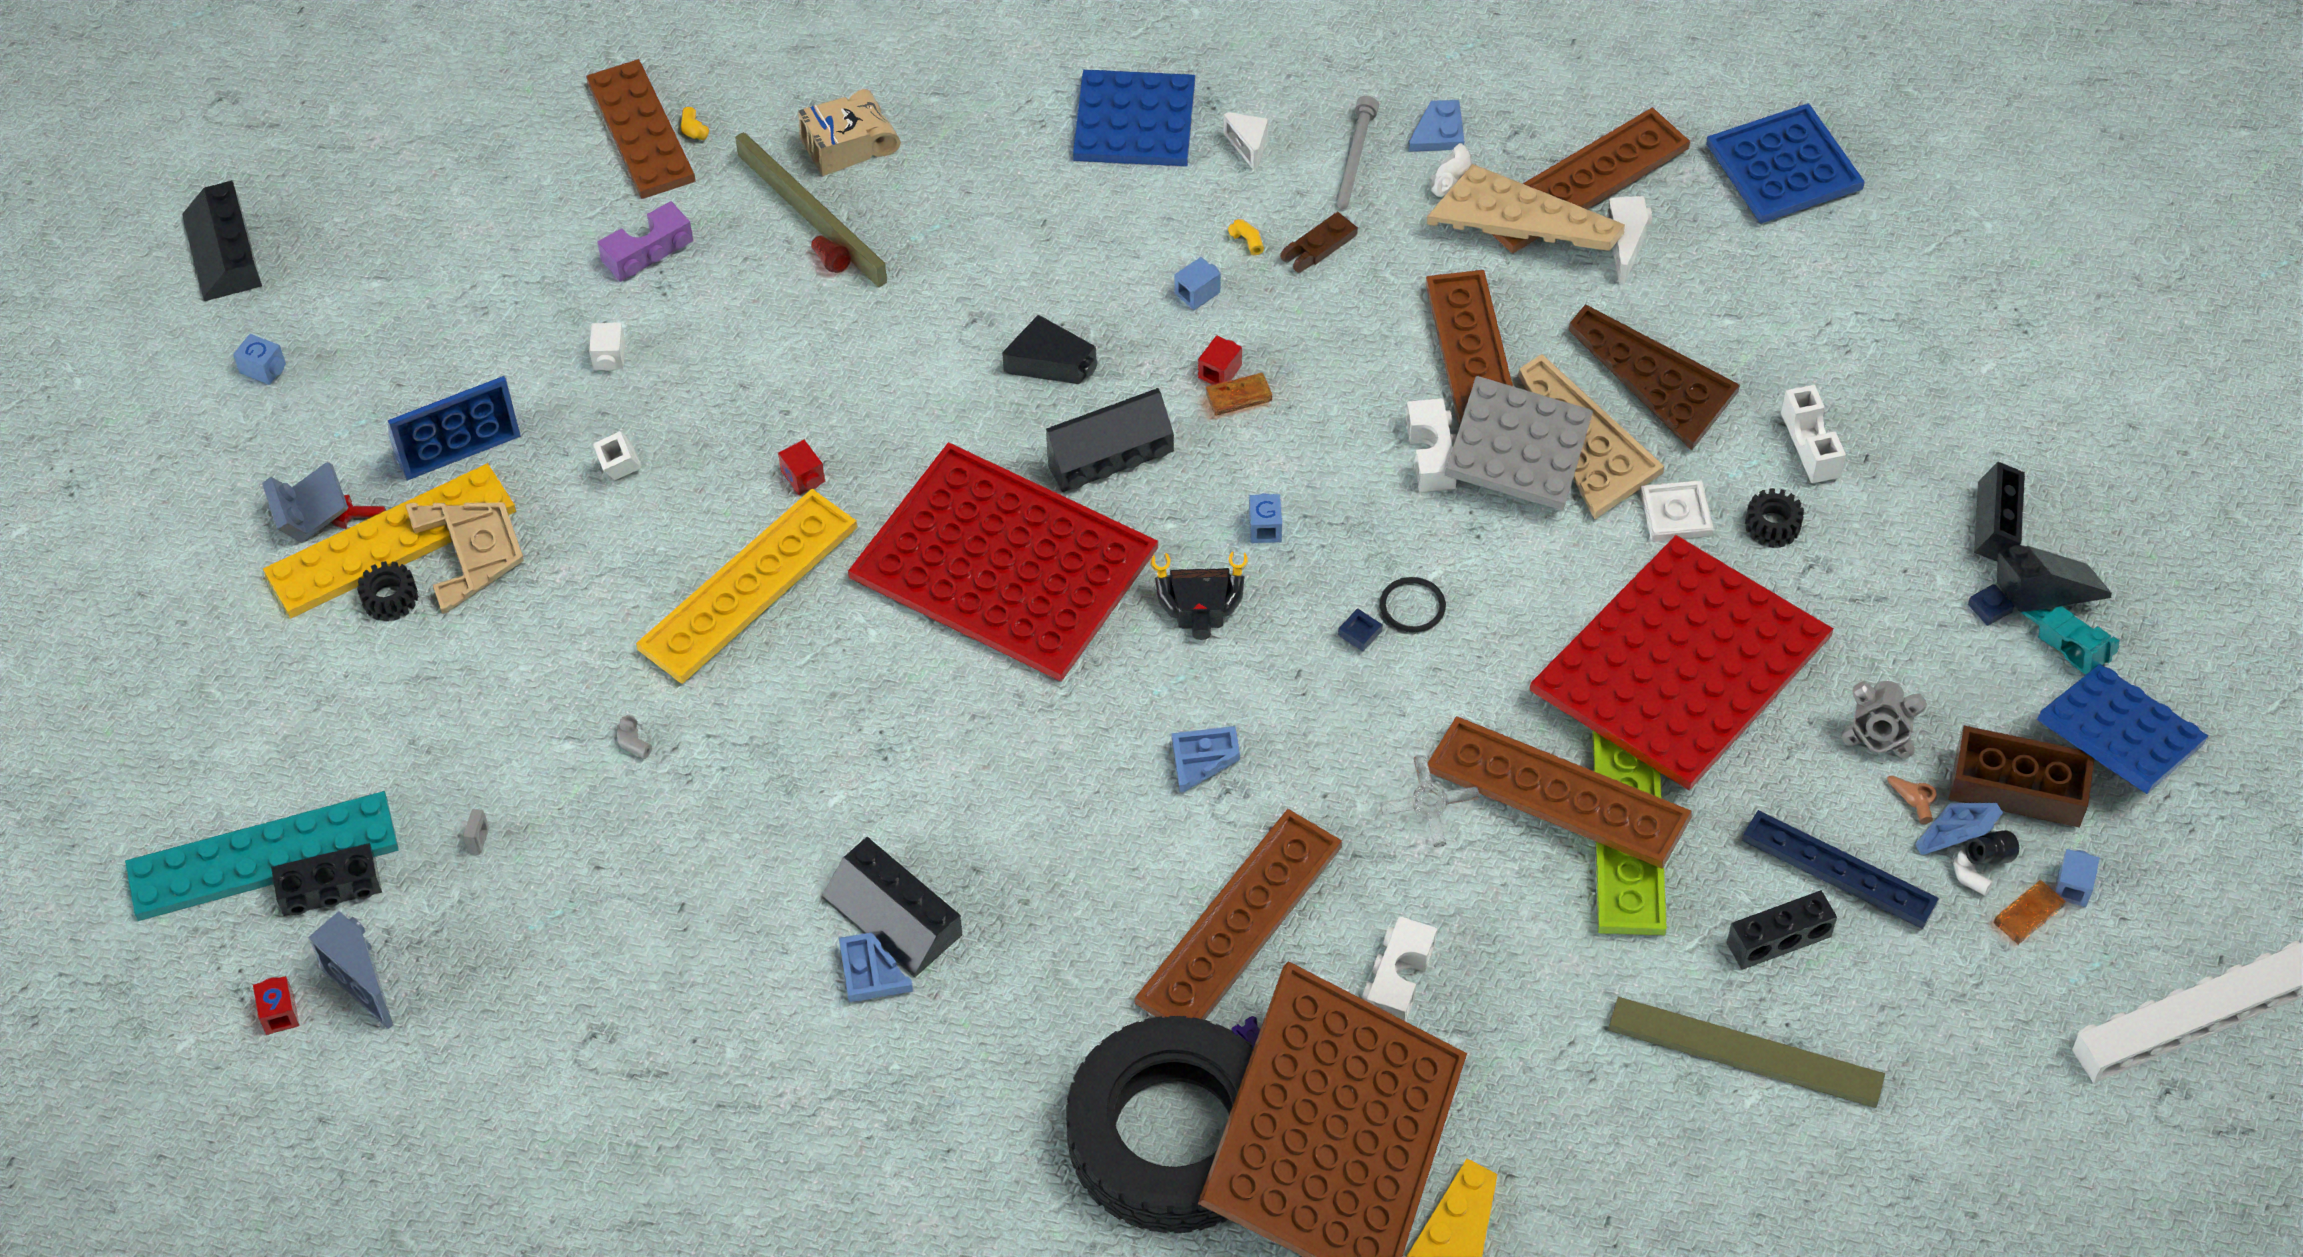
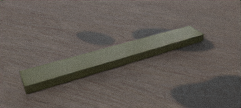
M742 132L735 136L738 156L876 286L880 288L887 283L886 265L882 259L746 133Z
M1619 996L1608 1031L1874 1108L1878 1105L1885 1077L1883 1072Z

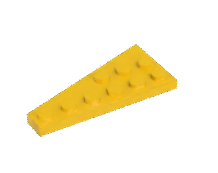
M1466 1158L1407 1257H1482L1498 1174Z

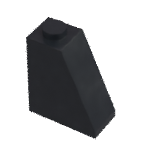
M1037 315L1002 352L1003 369L1008 374L1080 384L1086 376L1092 375L1098 364L1096 360V346L1040 315Z

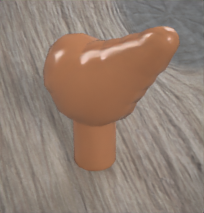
M1892 775L1887 777L1888 783L1909 805L1916 808L1921 824H1928L1933 821L1929 806L1936 799L1934 787L1926 783H1912Z

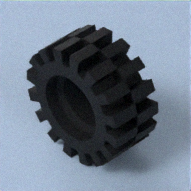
M1770 488L1768 494L1765 490L1760 491L1759 496L1755 494L1748 504L1745 518L1747 533L1751 532L1750 537L1753 540L1759 537L1758 544L1764 545L1765 541L1769 542L1768 547L1774 548L1775 543H1778L1779 548L1785 547L1786 541L1789 545L1793 543L1794 538L1797 539L1804 518V508H1801L1802 503L1799 499L1794 501L1795 495L1790 493L1787 497L1785 496L1786 490L1780 489L1779 494L1775 493V488ZM1776 513L1783 516L1786 521L1773 523L1766 520L1763 515Z
M387 561L381 562L382 567L377 568L376 564L371 566V573L368 570L363 572L364 578H359V586H357V591L366 613L369 616L373 615V618L379 620L382 616L384 621H389V616H394L395 620L400 619L399 613L401 612L405 616L408 615V607L414 609L416 606L414 600L418 601V590L410 569L407 571V567L403 564L399 567L398 563L392 561L391 566H388ZM384 587H399V590L393 595L387 597L376 595Z

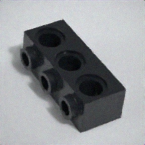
M370 843L271 867L276 900L283 916L301 915L309 910L321 907H334L341 902L366 899L374 894L382 893L377 861Z
M1820 890L1732 922L1726 943L1741 970L1832 937L1837 916L1824 893Z

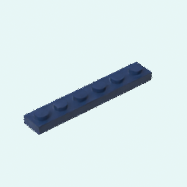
M1758 810L1743 834V842L1921 929H1924L1938 904V897Z

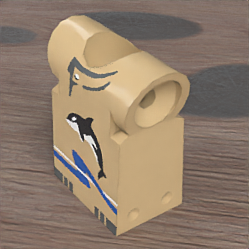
M868 89L857 91L849 100L843 97L798 110L800 140L822 176L866 161L872 155L877 157L891 155L900 147V138L891 123L881 114L878 102Z

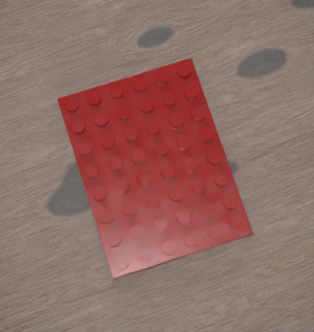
M948 442L849 568L848 576L850 579L1062 682L1157 551L1158 540Z
M1675 535L1531 682L1530 691L1690 791L1832 637L1834 628L1678 535Z

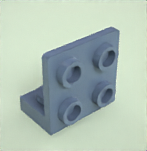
M329 462L320 466L293 487L273 477L268 478L262 483L277 529L301 543L348 509L334 466Z

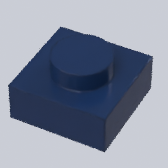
M1995 583L1974 594L1968 601L1971 609L1987 626L2012 613L2014 609V604Z
M1357 608L1338 628V636L1364 651L1382 632L1383 624Z

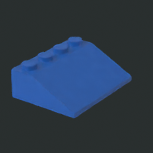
M505 376L388 420V433L392 449L407 481L521 437Z

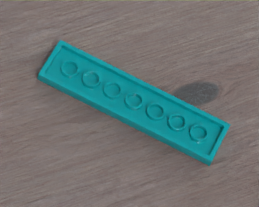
M385 791L125 860L135 916L138 921L274 885L272 866L367 843L371 844L375 857L399 851Z

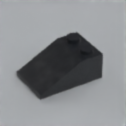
M2015 545L2009 549L1998 550L1997 584L2020 613L2111 598L2112 592L2087 563L2031 546Z

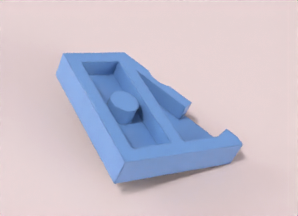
M1437 100L1429 103L1409 140V152L1453 150L1459 143L1464 145L1459 100Z
M1235 726L1171 733L1180 792L1191 789L1240 760Z
M1950 803L1915 843V846L1921 855H1925L1985 835L1994 828V823L2003 812L1997 803Z
M872 932L839 938L849 1002L913 992L912 980L901 972L894 958L889 952L882 949L881 943Z

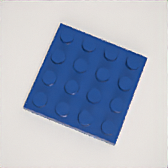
M1083 69L1073 161L1188 166L1195 75Z
M1809 103L1707 136L1706 145L1760 224L1862 190L1865 181Z
M2101 664L2042 709L2037 718L2039 722L2146 794L2199 750L2208 738V735L2202 732L2197 725L2184 720L2172 712L2167 705L2152 699L2141 688L2131 685L2119 677L2114 670Z

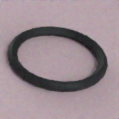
M1405 577L1393 581L1384 589L1380 597V610L1385 620L1391 626L1405 632H1422L1433 628L1440 622L1446 610V601L1443 593L1434 583L1419 577ZM1407 583H1418L1430 588L1439 600V611L1435 618L1420 626H1407L1395 621L1388 613L1386 607L1387 597L1394 588Z

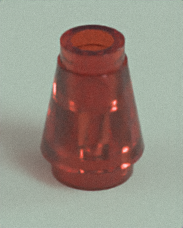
M823 235L815 237L812 241V249L828 271L840 273L847 269L851 257L846 247Z

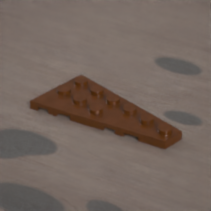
M1586 304L1569 324V331L1691 450L1695 448L1739 392L1740 384Z

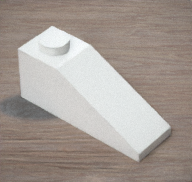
M1644 196L1609 198L1607 218L1625 224L1624 234L1612 247L1619 284H1625L1645 239L1647 225L1652 224L1651 208H1646Z

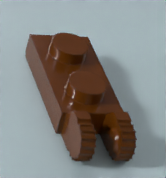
M1337 211L1298 240L1286 246L1280 253V257L1284 262H1289L1296 258L1292 267L1296 272L1301 273L1311 265H1316L1353 239L1358 233V227Z

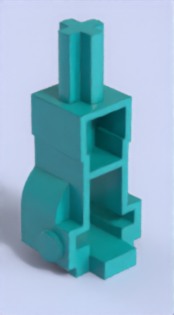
M2058 606L2052 611L2046 608L2021 612L2039 625L2038 638L2063 653L2067 661L2085 675L2099 664L2103 665L2106 662L2109 664L2112 661V656L2118 652L2119 639L2114 636L2111 638L2110 634L2098 626L2093 629L2062 606Z

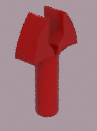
M344 495L348 509L330 523L347 529L348 521L352 518H371L386 511V508L384 506H354L350 495Z

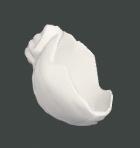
M1459 143L1442 161L1436 174L1431 176V191L1436 196L1444 197L1471 166V154L1465 145Z

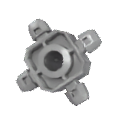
M1865 681L1856 684L1853 687V697L1857 702L1853 724L1846 727L1842 732L1841 737L1847 746H1856L1864 741L1870 751L1884 753L1892 749L1903 759L1912 756L1915 747L1910 737L1914 717L1922 713L1927 705L1921 694H1912L1904 697L1902 687L1892 681L1879 682L1874 688Z

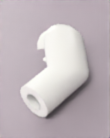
M1965 849L1959 851L1958 857H1955L1953 864L1958 881L1986 896L1993 881L1977 873L1975 864L1968 860Z

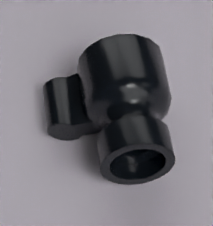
M1990 831L1985 835L1970 839L1966 844L1965 852L1968 860L1976 865L1983 863L2003 864L2012 862L2017 858L2019 842L2011 831Z

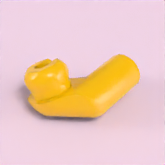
M684 107L681 117L682 133L693 139L705 140L709 134V128L696 120V110L693 107Z
M1243 219L1234 220V223L1229 225V234L1234 239H1238L1242 235L1247 240L1252 255L1263 253L1264 246L1258 229Z

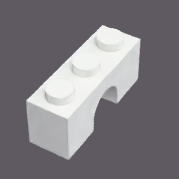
M1815 385L1786 390L1781 415L1811 483L1841 478L1846 457L1836 431L1830 433L1825 431L1823 422L1825 407Z
M1443 398L1408 401L1406 425L1410 444L1424 443L1431 446L1427 449L1416 450L1415 473L1419 492L1456 489V479L1444 476L1456 440L1455 434H1450L1449 428H1452L1451 411L1445 410Z
M1399 916L1395 928L1389 926L1383 943V946L1387 947L1384 955L1378 954L1373 967V973L1376 974L1373 983L1367 982L1362 999L1407 1022L1415 1000L1416 984L1402 979L1397 973L1407 968L1426 971L1436 945L1437 928Z

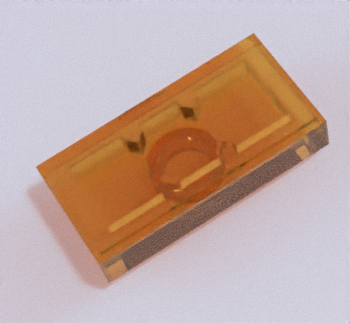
M1263 372L1206 387V395L1215 416L1272 401V392Z
M2039 880L1999 913L1993 923L2019 945L2060 911L2066 901L2042 880Z

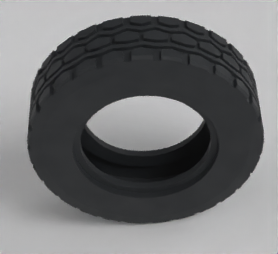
M1159 1016L1144 1019L1141 1022L1137 1021L1122 1027V1030L1118 1032H1113L1103 1039L1100 1045H1096L1085 1057V1062L1080 1064L1073 1077L1075 1082H1072L1067 1097L1068 1104L1066 1105L1067 1141L1072 1166L1076 1169L1075 1173L1083 1188L1088 1189L1087 1191L1091 1198L1099 1206L1103 1205L1105 1211L1117 1219H1123L1127 1224L1141 1229L1146 1228L1154 1232L1187 1233L1197 1229L1200 1231L1216 1226L1219 1222L1223 1223L1229 1220L1198 1204L1217 1150L1209 1157L1186 1166L1172 1167L1154 1164L1142 1159L1126 1146L1118 1133L1116 1124L1122 1109L1135 1094L1151 1085L1169 1081L1187 1082L1208 1090L1222 1102L1230 1116L1253 1052L1252 1045L1240 1035H1235L1232 1030L1217 1023L1213 1024L1208 1020L1196 1017L1187 1018L1186 1016L1163 1018Z

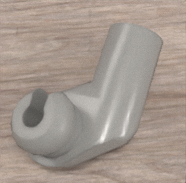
M623 716L620 719V724L617 725L618 744L622 749L642 759L648 758L652 745L638 739L637 720L633 716Z

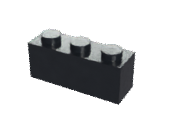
M1997 461L1978 481L1974 553L1998 562V550L2021 545L2025 472Z

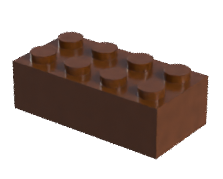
M1964 725L1957 745L1948 800L1962 803H1997L2004 812L2080 828L2088 808L2095 759L2079 749Z

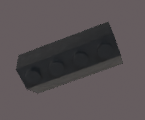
M233 180L204 187L182 213L204 301L262 287L242 207Z
M1159 388L1046 428L1048 467L1062 492L1078 489L1084 484L1108 478L1114 473L1128 468H1135L1141 463L1155 458H1162L1174 452V433Z
M869 837L863 839L842 858L822 894L826 902L864 934L872 932L881 943L882 949L889 952L894 960L914 977L919 975L963 935L960 914Z

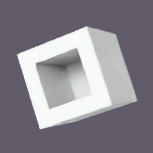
M622 323L591 324L589 352L593 370L623 369L625 337Z
M621 431L593 444L603 471L614 481L642 468L632 442Z

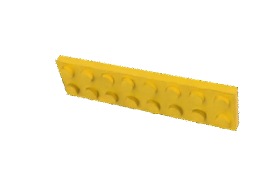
M487 463L263 568V571L291 619L359 586V578H364L363 572L368 570L371 573V566L376 564L377 568L382 567L381 562L387 561L388 566H391L392 561H394L400 567L401 564L405 565L452 542L447 525L414 533L406 504L417 503L418 506H433V503H445L446 506H461L464 503H505L508 515L516 512L515 504Z
M811 489L636 643L637 650L683 684L856 530L857 520L814 489Z

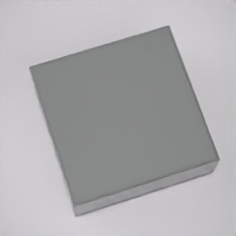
M472 809L463 834L467 851L470 854L480 855L489 831V825L483 810Z

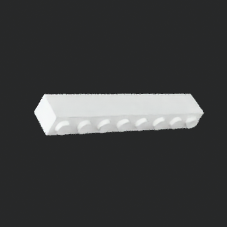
M2294 941L2285 946L2282 951L2273 955L2271 953L2262 954L2253 963L2242 967L2241 964L2235 965L2219 977H2206L2200 980L2194 987L2185 991L2183 988L2176 989L2168 994L2165 999L2158 1002L2154 1000L2147 1001L2131 1013H2117L2106 1023L2099 1026L2095 1024L2088 1025L2078 1032L2072 1051L2094 1084L2303 997V942Z

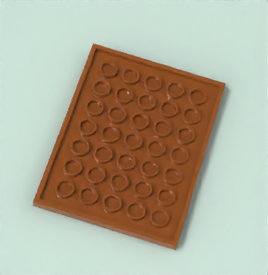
M1288 961L1283 966L1198 1204L1303 1257H1402L1467 1053Z

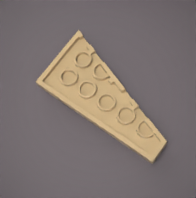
M1474 164L1469 167L1427 216V225L1438 226V223L1441 222L1453 224V229L1464 230L1465 226L1481 228L1483 233L1523 239H1528L1529 235L1544 237V242L1555 243L1556 239L1572 241L1574 246L1610 251L1624 234L1625 224Z
M1539 355L1519 368L1518 376L1526 391L1593 410L1573 480L1594 519L1640 490L1641 486L1647 485L1663 474L1664 465L1544 355Z

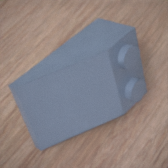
M338 911L308 937L320 967L325 974L389 1029L393 1026V1022L370 953L372 946L363 936L366 931L356 918L351 917L348 919Z

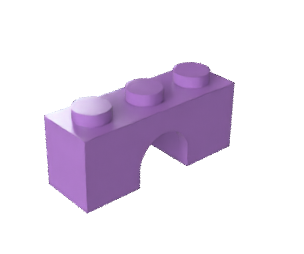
M672 201L647 214L650 229L648 235L632 237L621 228L597 241L601 261L620 282L694 241L690 221Z

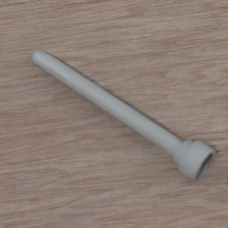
M1361 96L1356 103L1355 113L1358 122L1337 201L1340 209H1346L1349 205L1368 125L1377 116L1379 102L1371 96Z

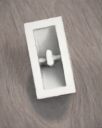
M1231 112L1225 113L1224 135L1253 170L1259 168L1268 139V119Z

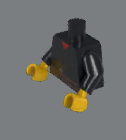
M1234 551L1230 553L1229 563L1233 567V573H1230L1229 568L1170 570V575H1167L1166 569L1169 567L1171 560L1167 553L1164 554L1166 561L1164 567L1156 565L1155 555H1153L1150 564L1157 571L1158 575L1155 577L1159 604L1170 617L1177 618L1180 628H1192L1193 638L1197 640L1208 639L1211 637V628L1222 627L1225 617L1232 615L1242 601L1245 579L1242 569L1248 564V557L1245 552L1244 562L1241 565L1233 563Z

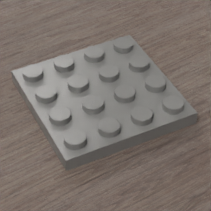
M1476 376L1444 476L1563 511L1593 410Z

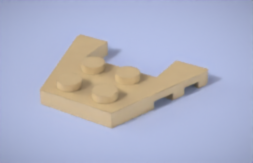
M417 503L406 504L414 533L447 525L464 574L463 576L433 585L442 614L449 612L524 561L505 503H464L461 506H446L445 503H433V506H418Z

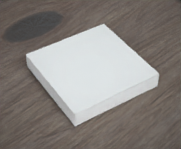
M1702 480L1641 486L1640 494L1651 542L1671 540L1675 535L1683 539L1713 536L1714 528Z

